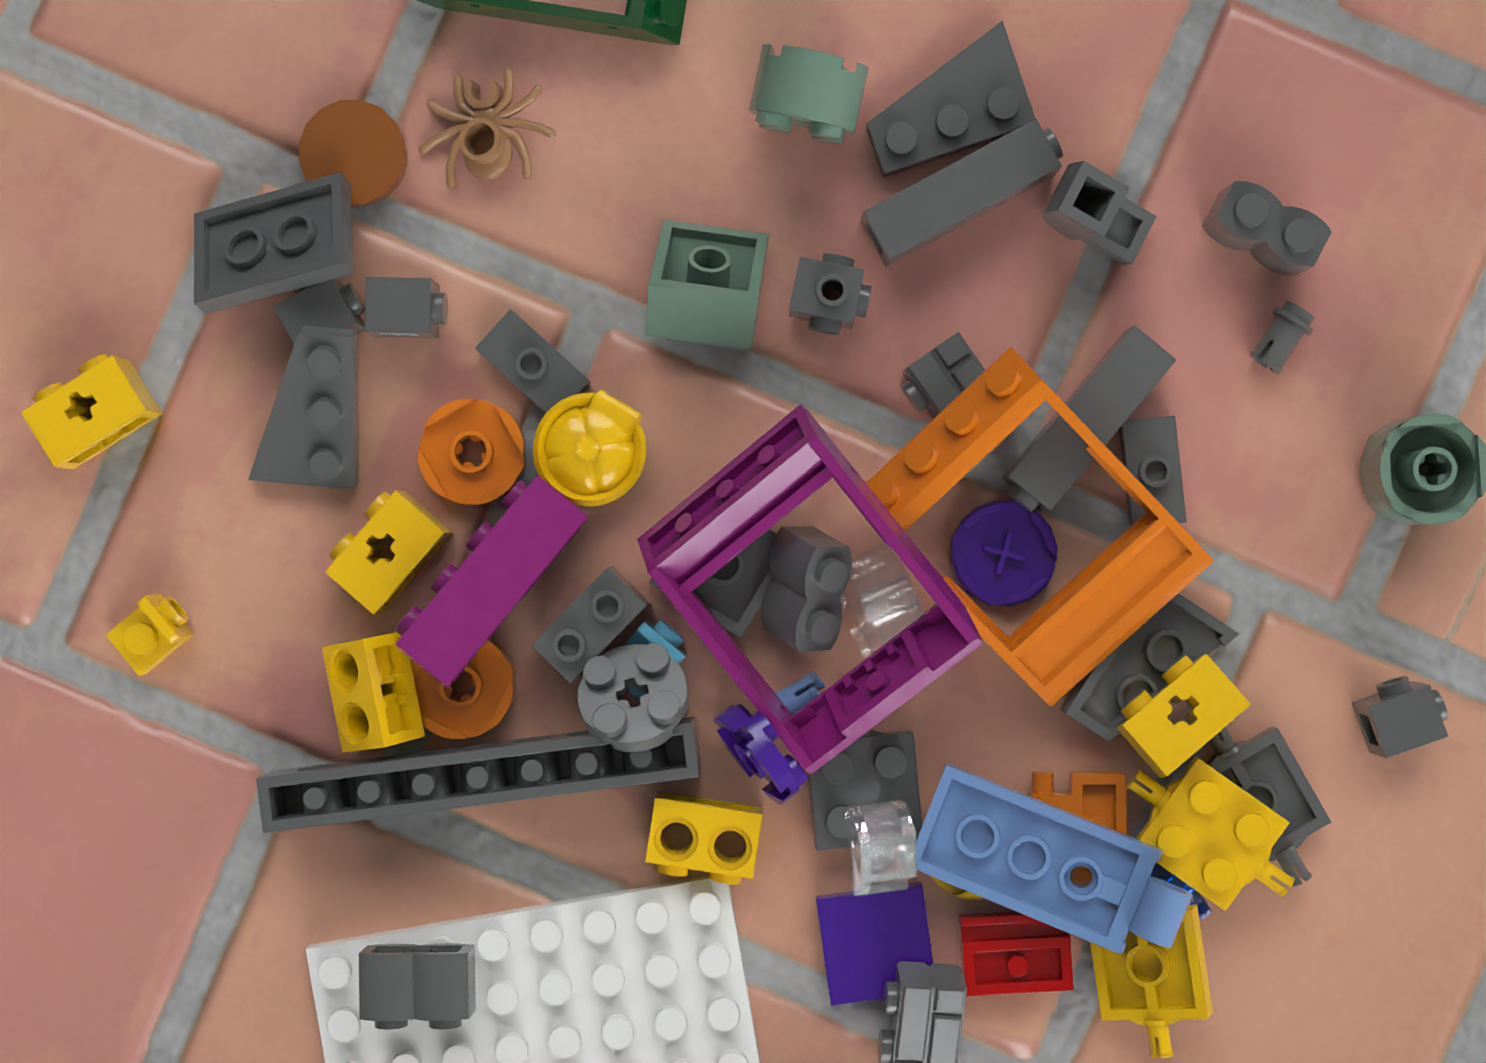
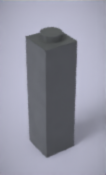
M1034 119L863 211L861 222L885 267L1054 177L1062 167L1059 158L1063 157L1061 146L1054 133L1049 128L1042 130L1037 119Z
M1134 325L1121 334L1065 403L1106 445L1174 364L1176 359ZM1056 412L1002 477L1012 485L1007 494L1031 513L1036 507L1043 512L1051 511L1094 460L1085 449L1088 444L1058 412Z

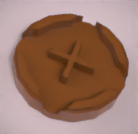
M339 100L321 108L306 124L299 142V164L307 181L341 172L350 183L351 208H360L359 206H367L371 203L376 204L385 200L399 186L407 167V150L399 125L381 107L363 100Z

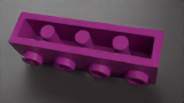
M538 475L529 485L520 480L500 504L507 510L494 527L487 521L482 524L465 546L472 553L459 568L450 563L430 587L437 595L427 607L421 610L415 605L395 628V631L401 635V638L395 643L396 648L447 689L582 528L588 518V515Z

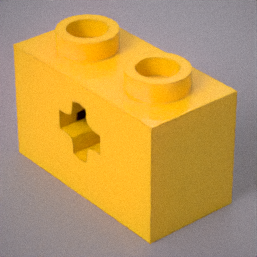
M107 354L98 355L79 367L78 371L81 375L65 385L62 382H58L43 388L33 396L35 403L20 412L54 468L75 469L163 414L129 359L114 355L108 357ZM93 399L96 400L97 403L92 405V407L90 408L87 400ZM90 409L93 417L87 418L83 414Z
M395 490L391 496L387 492H383L378 496L364 514L369 520L356 536L351 532L346 534L329 554V557L334 562L327 568L325 573L373 615L384 613L453 534L449 528L406 491ZM394 538L395 541L390 547L391 551L395 554L394 558L378 559L377 556L381 552V547L376 543L378 539Z
M1207 654L1197 658L1194 662L1185 655L1162 675L1163 679L1168 683L1153 697L1144 690L1120 711L1126 720L1116 729L1159 778L1169 776L1251 705ZM1169 701L1174 704L1182 701L1187 702L1191 707L1185 714L1186 719L1189 721L1188 724L1183 720L1172 724L1167 718L1173 711Z

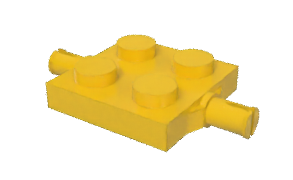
M1195 756L1181 777L1167 785L1166 788L1143 773L1141 769L1137 770L1133 776L1150 788V790H1146L1132 779L1128 782L1126 786L1128 790L1130 789L1153 805L1148 822L1136 839L1162 849L1163 853L1160 861H1156V863L1224 911L1228 909L1241 889L1255 878L1276 892L1280 897H1283L1288 890L1272 879L1271 876L1276 877L1288 887H1292L1295 878L1289 876L1268 861L1273 845L1290 822Z
M1188 905L1171 948L1149 942L1135 935L1130 930L1125 939L1127 944L1123 954H1118L1090 942L1101 1020H1128L1139 1025H1145L1147 1027L1151 1058L1157 1059L1160 1056L1162 1059L1173 1056L1169 1032L1170 1024L1179 1020L1209 1019L1213 1014L1197 905Z

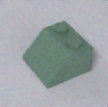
M663 220L648 284L645 336L665 338L671 341L717 345L722 348L752 350L769 234Z

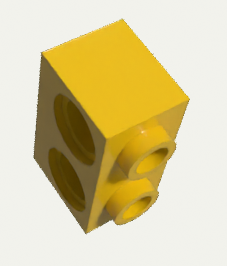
M397 632L322 647L342 753L384 748L425 737L410 658L396 648L395 643L401 638V635Z
M658 791L654 802L645 862L657 864V872L672 876H687L688 870L691 869L710 872L709 879L711 881L723 884L739 885L742 878L753 879L763 807ZM678 822L686 825L692 832L693 840L691 843L683 848H674L668 845L663 838V829L668 824ZM735 831L743 836L746 847L739 855L726 856L717 849L715 844L716 838L723 832Z

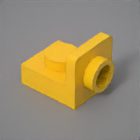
M162 594L145 595L137 602L139 607L105 635L138 676L149 673L194 635L186 625V622L189 620L186 611L170 596L164 598Z

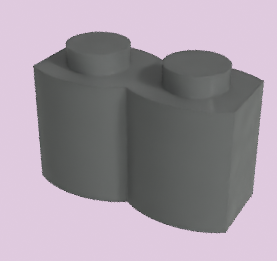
M1234 181L1219 192L1202 224L1206 233L1219 244L1234 250H1249L1251 255L1262 266L1283 275H1297L1313 267L1332 233L1328 225L1317 215L1298 207H1283L1278 198L1269 190L1247 181Z
M813 526L781 527L776 534L770 552L772 580L766 588L761 606V619L764 629L798 652L831 650L837 640L842 623L840 597L847 587L851 574L852 558L849 546Z
M376 944L367 945L359 953V1020L374 1021L375 1028L393 1030L404 1028L408 1025V1020L413 1019L429 1021V1027L432 1029H454L462 1026V1020L469 1019L476 1010L475 945Z

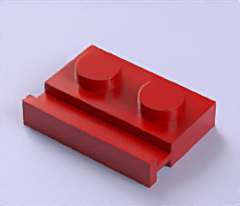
M1017 911L959 914L962 972L967 987L966 997L1074 990L1071 937L1069 933Z

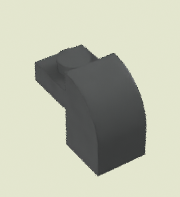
M1085 161L1067 165L1043 213L1044 220L1070 240H1081L1123 265L1133 264L1157 216L1125 198L1130 187Z

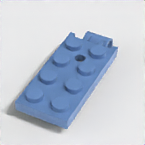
M947 763L907 863V866L1118 954H1123L1127 944L1125 939L1129 930L1149 942L1171 948L1192 897L1191 893L1174 884L1150 877L1156 861H1160L1163 853L1162 849L950 763ZM1084 866L1091 871L1092 879L1087 885L1077 886L1071 881L1070 873L1075 867Z

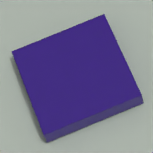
M921 882L816 896L831 1006L883 999L885 982H895L896 966L900 961L924 962L927 965L933 963L923 885Z

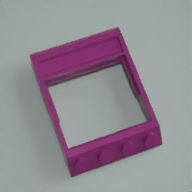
M802 404L797 406L637 539L648 574L757 711L763 714L772 724L778 737L804 770L810 774L817 771L984 643L964 604ZM833 478L884 543L892 551H895L935 601L936 605L792 715L694 590Z

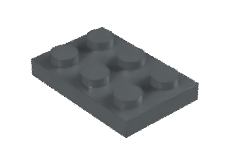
M341 172L194 213V304L205 314L354 274L351 187Z

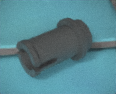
M1286 301L1282 308L1274 309L1272 313L1276 318L1255 350L1249 355L1255 362L1265 368L1269 366L1270 370L1277 374L1281 372L1282 366L1304 334L1310 335L1313 331L1309 325L1314 317L1300 306Z

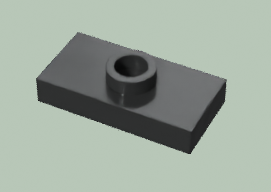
M511 309L475 348L545 413L559 401L572 395L581 394L591 383Z
M1175 416L1125 421L1119 428L1123 464L1179 523L1187 522ZM1126 492L1129 526H1131L1145 511Z

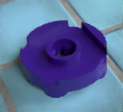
M742 704L731 705L713 719L715 724L721 726L717 733L730 754L749 777L755 774L758 778L762 779L764 777L769 782L761 790L776 803L784 804L808 780L800 764L789 754L783 756L775 746L773 741L778 738V734L772 724L759 711L751 715Z

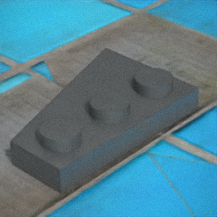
M1003 21L867 123L866 129L882 177L999 139L1036 119Z
M1178 593L1079 681L1060 710L1110 741L1120 733L1116 728L1126 720L1120 711L1144 690L1153 697L1168 683L1163 679L1162 675L1185 655L1194 662L1204 654L1209 655L1220 645L1226 646L1239 633Z

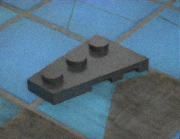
M303 326L298 332L248 480L355 489L359 482L358 330Z

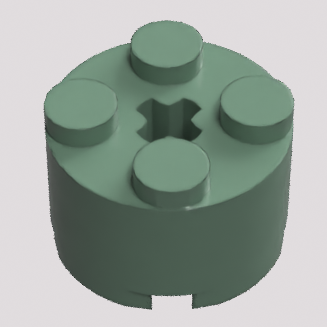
M763 44L749 112L756 114L755 122L760 123L759 127L790 134L792 124L810 128L809 133L812 134V139L842 145L845 134H855L869 68L857 62L856 72L853 73L843 68L845 59L843 57L783 45L781 56H776L771 44Z
M1425 414L1393 421L1369 436L1360 461L1362 489L1374 512L1395 522L1420 525L1443 524L1455 521L1468 513V510L1486 491V445L1478 435H1474L1471 430L1462 424L1464 422L1450 415ZM1420 464L1428 465L1429 475L1421 476L1419 474Z

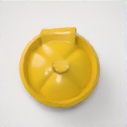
M603 389L596 393L572 395L559 401L543 416L535 432L533 458L539 476L575 505L599 506L615 501L633 487L644 467L646 440L640 424L643 415L612 397Z

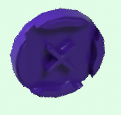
M996 500L977 506L960 520L951 538L949 560L955 579L969 595L988 605L1011 607L1030 601L1047 587L1055 569L1058 547L1051 526L1038 511L1033 510L1031 513L1017 502Z

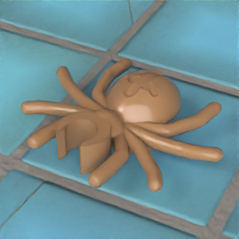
M506 68L504 70V89L498 82L489 77L491 92L483 100L479 99L480 86L470 80L466 85L464 95L462 76H454L453 85L456 104L459 111L463 114L441 106L434 99L428 100L427 106L437 115L461 124L431 137L419 147V153L422 155L426 154L437 144L455 135H459L452 143L446 163V185L449 189H453L456 184L455 165L460 149L463 152L467 169L474 176L480 179H494L502 175L511 164L513 155L511 138L522 159L523 178L526 180L531 179L530 153L521 134L512 129V127L535 131L548 138H554L556 131L539 122L509 117L518 114L534 102L542 92L541 86H534L528 95L507 108L511 104L514 80L512 69Z

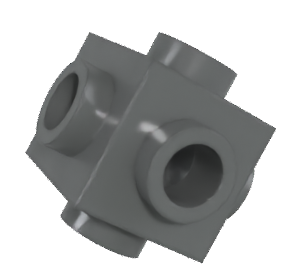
M824 253L822 261L800 257L788 316L808 320V329L820 333L839 335L841 327L851 329L855 316L865 318L872 286L862 284L864 269L854 268V259L837 254ZM831 288L839 293L840 298L831 301L826 299L822 292L825 289Z

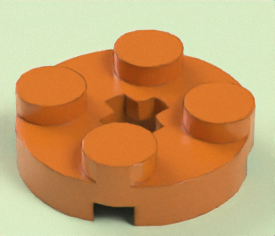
M462 398L451 401L437 409L428 418L423 428L424 432L420 439L417 455L418 465L423 478L438 495L458 504L485 505L499 500L512 490L526 469V441L521 427L509 412L486 400ZM469 437L474 443H481L483 441L486 446V451L481 454L483 462L477 467L471 461L462 463L458 456L465 450L462 442Z
M491 639L485 643L463 670L472 675L470 683L476 686L473 695L466 693L460 700L452 696L454 690L452 685L448 689L445 688L415 662H411L423 726L438 736L454 740L479 736L497 726L512 706L516 691L515 667L512 661L507 658L503 649Z

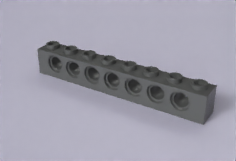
M695 716L681 718L680 722L673 728L674 734L665 743L641 752H623L614 749L612 743L605 742L599 737L596 739L588 730L274 770L256 778L263 833L696 778L701 773V762Z

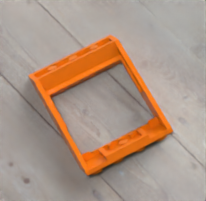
M1010 347L866 483L904 531H906L1046 400L1088 444L1085 449L1145 511L1137 521L1010 636L948 575L944 576L932 564L966 607L981 638L1049 706H1053L1212 564L1214 560L1025 360Z

